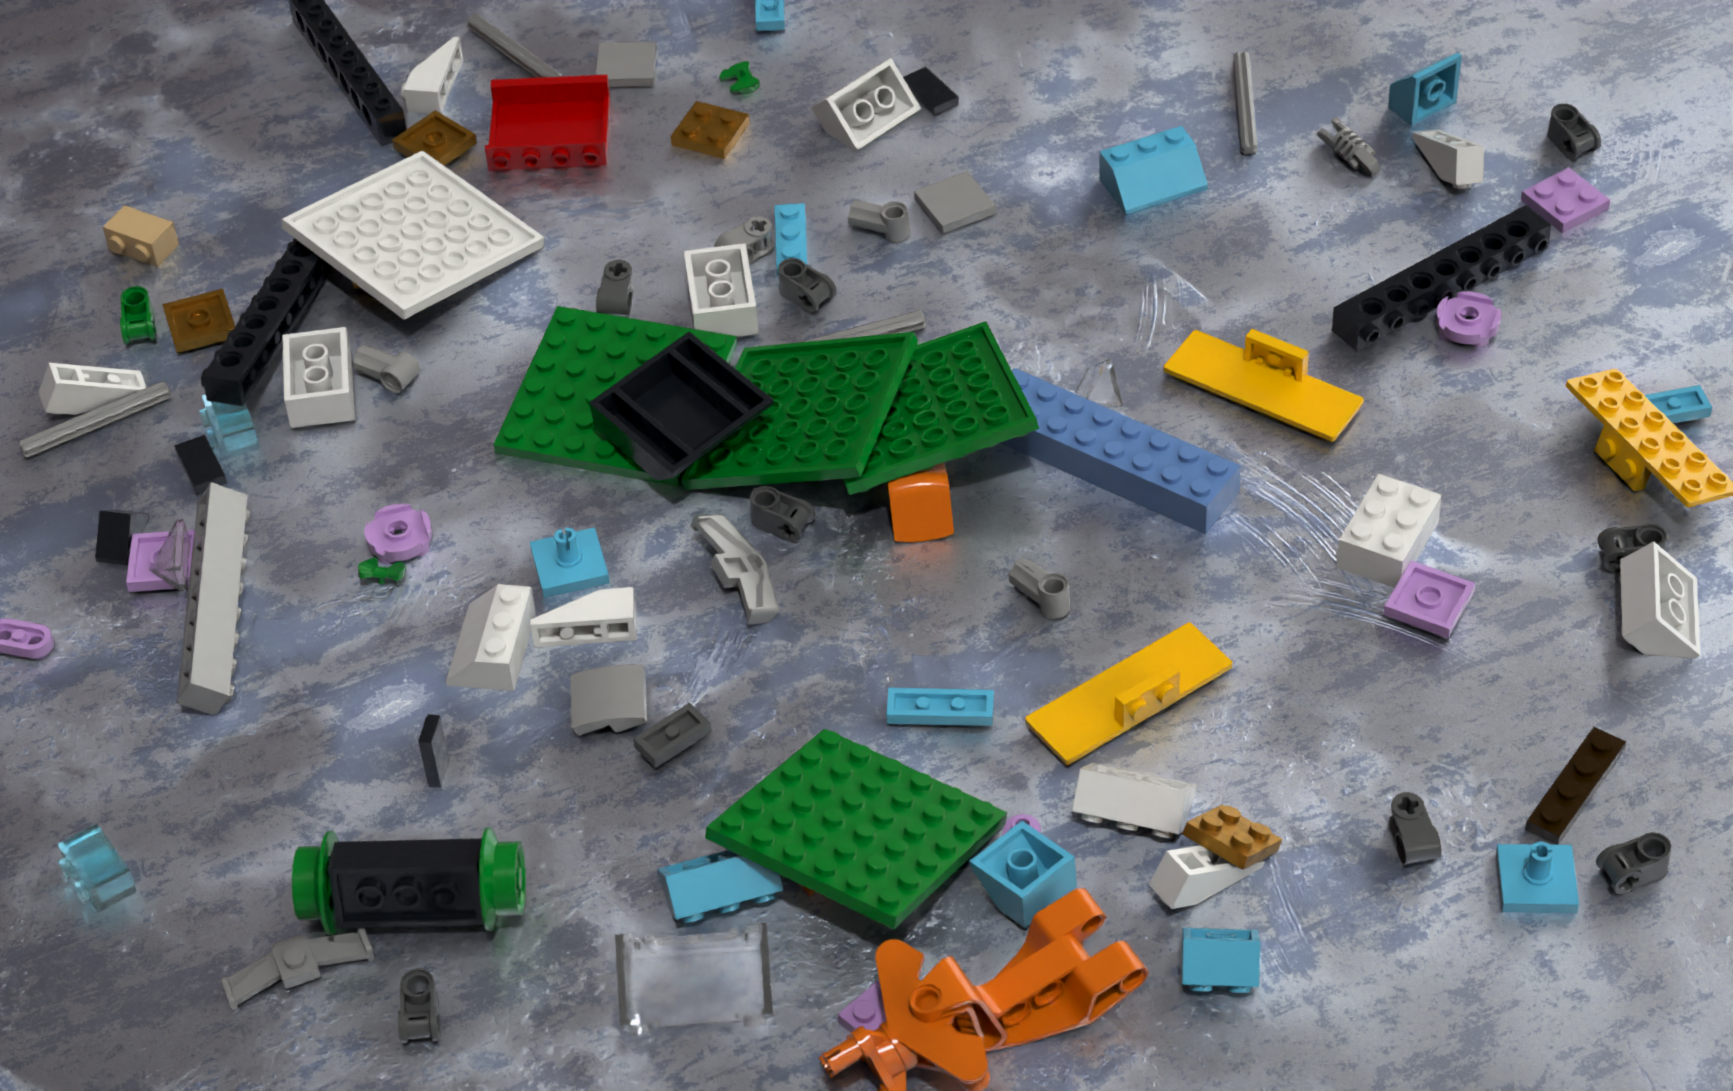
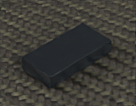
M926 66L903 76L914 97L934 116L959 105V96Z
M205 435L174 445L176 454L196 494L204 492L210 482L218 485L227 483L226 476Z
M428 714L418 743L429 787L442 788L450 759L440 715Z

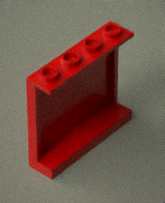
M608 74L491 80L490 88L493 104L489 145H485L488 171L607 166L611 103Z

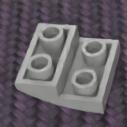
M643 665L604 666L571 675V727L578 736L608 725L617 733L647 722L646 676Z

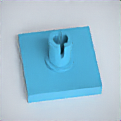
M595 527L576 532L572 528H565L566 534H563L562 529H559L553 537L530 542L531 553L544 598L610 584L609 574Z
M1536 842L1534 844H1497L1496 860L1502 913H1578L1579 898L1572 845H1550L1546 842Z

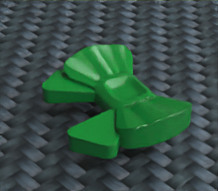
M748 61L734 64L729 69H723L719 75L720 81L737 77L738 81L729 88L730 93L746 94L754 92L760 87L759 79L753 77L749 71L750 63Z
M376 557L365 560L358 565L359 578L376 577L379 584H384L385 578L399 581L405 576L406 566L401 561H397L390 567H378Z

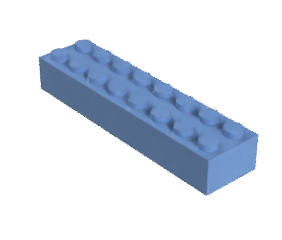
M1013 368L1012 372L1037 418L1039 429L1029 432L1023 437H1015L1000 442L1001 444L1203 534L1210 530L1239 494L1241 465Z

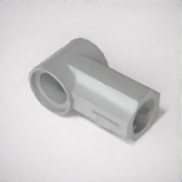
M854 200L851 204L848 215L849 225L882 232L884 238L893 243L902 242L910 236L908 209L904 203L893 201L881 206Z
M361 345L356 350L355 358L352 362L354 370L379 379L382 385L392 393H400L420 372L419 362L407 352L402 351L395 356L365 345Z
M1022 558L1014 563V567L1009 573V582L1040 604V611L1045 617L1058 619L1069 613L1071 608L1069 582L1064 575L1048 573L1030 559Z

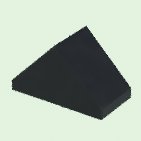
M101 510L99 512L96 543V562L128 566L132 534L144 532L150 520L149 513Z

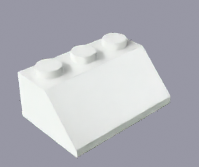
M889 58L812 106L811 109L827 134L853 151H857L920 110L921 107L892 58Z
M1655 542L1620 559L1621 634L1623 639L1644 655L1696 658L1700 656L1697 578Z
M497 584L469 604L447 675V686L505 691L515 690L531 633L530 620L536 616L531 587Z
M1091 763L1080 768L1072 811L1082 813L1081 819L1102 823L1103 818L1117 821L1116 826L1122 829L1137 831L1138 826L1152 828L1153 835L1173 838L1174 833L1180 834L1184 830L1197 791V784Z

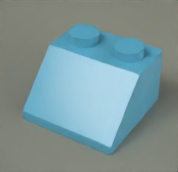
M1455 53L1391 83L1388 108L1412 126L1456 103L1462 55Z
M1020 821L969 861L970 867L997 908L1024 928L1031 924L1032 918L1037 912L1077 887L1075 856L1023 821Z
M1182 927V984L1190 985V990L1212 991L1213 985L1228 986V991L1237 993L1250 992L1251 987H1259L1260 938L1258 930Z

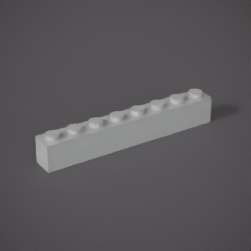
M210 482L197 502L176 703L216 715L223 704H228L231 701L234 693L231 676L235 671L237 660L233 658V652L239 639V633L235 632L241 615V608L238 607V600L243 591L240 575L246 563V559L242 557V552L248 539V534L244 533L250 516V510L246 509L248 495Z

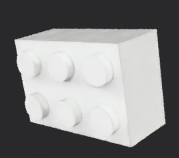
M746 243L684 251L694 329L736 337L759 334L756 302Z
M346 327L283 335L284 402L290 427L296 428L355 420L352 352Z
M1378 473L1339 538L1336 567L1395 588L1411 560L1417 561L1439 522L1442 494Z

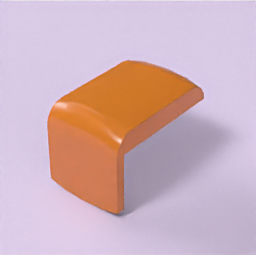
M944 462L935 465L931 469L920 470L886 482L890 499L894 541L922 542L954 534L949 481Z

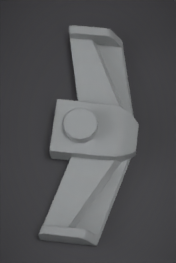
M724 514L695 516L691 527L695 531H699L719 553L714 555L710 564L723 587H739L747 614V624L769 622L780 610L769 576V567L762 554L754 549Z
M364 928L358 929L357 932L307 939L304 935H295L276 942L272 946V952L230 977H223L221 982L231 1010L234 1011L238 1009L237 1005L281 979L286 990L321 977L318 966L368 959L371 962L374 961L375 957Z

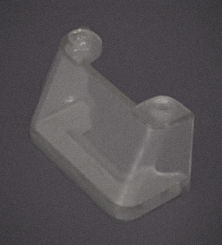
M767 923L748 924V930H743L742 935L738 934L737 928L730 929V932L664 938H655L654 935H647V943H644L643 938H635L634 933L615 935L620 1027L629 1030L630 1036L651 1035L652 1029L733 1022H743L744 1027H762L767 1025L766 1019L774 1017L770 942Z

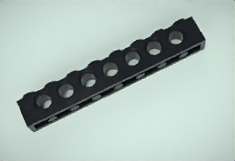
M288 0L293 23L381 147L393 143L392 139L407 130L404 111L324 0Z
M1524 205L1333 308L1332 331L1356 352L1368 345H1372L1386 335L1400 330L1410 322L1424 317L1427 313L1436 309L1440 301L1448 296V300H1450L1451 298H1456L1458 292L1472 291L1480 284L1494 279L1504 271L1520 265L1523 261L1536 254L1542 253L1549 245L1551 224L1527 205Z
M294 238L292 242H289L287 250L281 259L277 260L275 268L269 277L265 278L263 286L257 295L253 296L251 304L245 313L240 315L239 322L228 333L226 341L220 350L216 351L214 359L208 368L203 370L201 385L205 389L208 402L244 406L282 347L283 335L291 333L332 270L333 266Z

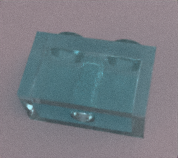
M202 395L205 408L199 410L204 428L211 427V430L206 431L212 449L218 448L222 460L259 450L255 428L246 403L243 406L207 401L206 395Z
M98 824L58 844L63 857L58 861V864L68 880L71 878L75 879L77 883L74 884V887L83 903L90 901L97 912L137 892L130 869Z

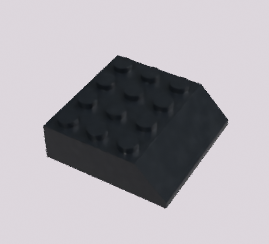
M690 331L589 402L595 428L656 481L675 477L774 404V400Z

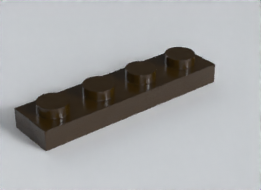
M1593 727L1527 819L1525 830L1555 845H1559L1625 751L1626 741Z

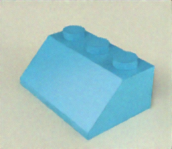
M1182 126L1099 152V179L1125 215L1208 189V183L1196 144Z
M730 850L720 851L657 869L671 915L675 919L682 918L683 923L704 918L703 912L718 909V913L736 910L740 908L739 902L753 899L754 903L766 902L775 898V892L783 890L778 873Z

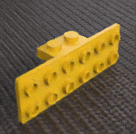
M1251 329L1245 336V349L1201 331L1193 330L1164 365V372L1331 442L1338 438L1364 403V398L1307 375L1309 351L1255 329Z
M1610 369L1567 380L1565 387L1604 425L1594 451L1634 492L1645 489L1650 475L1653 473L1688 508L1733 496V482L1706 454L1701 452L1619 370Z
M1188 622L1025 717V724L1064 764L1069 765L1232 669V661L1192 623Z

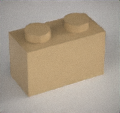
M125 205L103 226L109 250L156 267L179 246L175 226L172 221Z

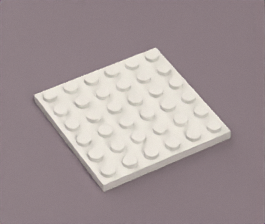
M420 151L282 218V229L402 319H406L544 247V237L424 151Z

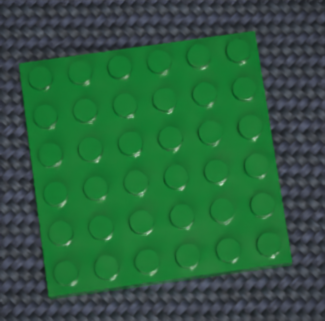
M557 306L493 444L496 454L680 486L686 469L673 478L656 481L595 428L589 402L689 331L729 364L738 345L737 337Z
M986 321L916 346L861 477L843 479L849 495L868 491L871 487L920 470L931 469L937 464L952 459H960L966 454L983 448L994 447L1000 442L1015 437H1023L1029 432L1039 429L1037 418Z
M905 332L744 348L735 369L774 400V404L688 466L681 480L686 490L861 477L917 346L918 339L915 333Z
M824 728L706 826L705 839L895 929L1005 825L1007 812L993 806L989 802L979 800L956 787L942 783L928 774L918 772L895 759H890L871 750L867 746L855 743L836 732Z

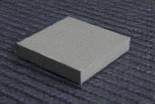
M656 41L599 43L596 75L608 74L609 87L654 86L657 58Z
M968 171L914 191V199L942 234L997 214L996 204Z

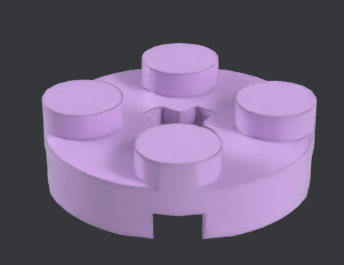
M1470 291L1458 292L1457 297L1448 300L1447 296L1440 301L1437 307L1436 325L1439 329L1438 335L1443 340H1452L1457 343L1471 344L1475 347H1484L1489 343V339L1494 337L1499 331L1501 311L1499 307L1496 309L1492 305L1493 300L1481 293ZM1467 316L1473 317L1471 320L1465 319Z
M408 504L389 505L374 513L375 519L370 524L367 522L365 525L364 534L368 549L383 564L403 561L415 556H423L430 549L429 543L433 532L430 518L422 509L418 512L417 510H412L411 505ZM401 530L402 534L395 535V531Z

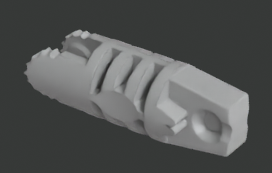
M1338 117L1331 120L1333 127L1338 131L1334 137L1324 128L1317 132L1316 135L1355 170L1360 167L1371 177L1381 170L1377 159L1373 156L1376 153L1375 150Z

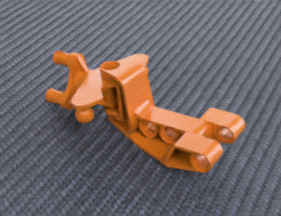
M1075 889L1033 916L1022 948L992 980L983 985H972L952 956L943 958L920 981L919 977L925 959L924 954L897 939L883 942L876 951L875 959L886 1021L878 1025L879 1027L874 1031L865 1029L863 1026L858 1027L846 1036L847 1039L822 1053L818 1059L831 1079L860 1060L861 1063L865 1061L881 1083L879 1084L880 1089L877 1091H906V1071L913 1067L947 1073L960 1081L961 1086L967 1091H984L990 1081L986 1052L1028 1044L1081 1026L1090 1025L1142 985L1148 977V970L1126 941H1117L1092 957L1089 956L1083 948V941L1097 931L1108 917L1086 889Z

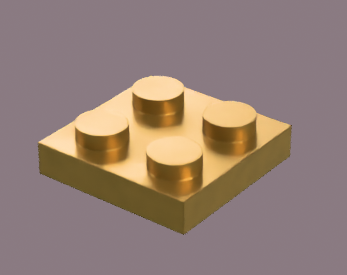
M695 101L670 136L671 145L725 159L750 124L749 114Z
M435 110L392 139L394 149L407 157L424 151L445 166L477 144L475 133Z
M223 288L162 304L177 353L225 341L228 333L235 327Z
M1220 805L1187 821L1182 833L1185 837L1242 870L1278 852L1282 842V838L1271 833L1269 827L1260 823H1253L1241 816L1239 810L1227 805Z

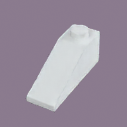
M459 37L451 38L411 70L407 82H404L401 87V98L406 101L407 112L430 114L436 110L442 114L463 61Z
M1439 129L1412 132V139L1441 180L1453 184V188L1457 189L1471 188L1472 183L1483 182V145Z
M49 363L39 389V395L46 413L78 415L92 411L147 387L141 371Z
M633 587L599 589L531 619L530 627L534 647L637 640V615Z
M1201 845L1169 850L1163 856L1149 886L1159 895L1160 900L1171 909L1197 905L1261 869L1265 862L1261 860L1242 870Z

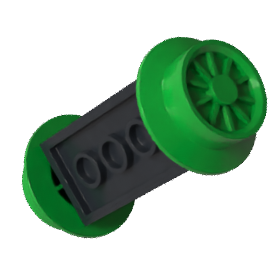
M486 827L482 838L339 842L334 831H327L320 846H299L294 855L292 898L295 915L299 921L320 920L328 935H334L338 928L484 925L486 931L490 932L494 930L500 916H522L525 906L526 867L522 842H499L491 827Z

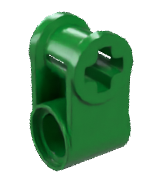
M140 286L127 288L120 297V328L124 344L129 345L131 341L148 338L151 341H156L155 315L148 291Z

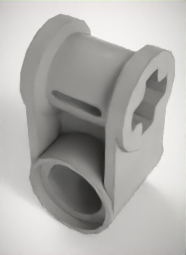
M752 217L732 230L722 233L716 239L714 247L746 243L750 265L773 252L774 241L770 237L772 223L766 217Z

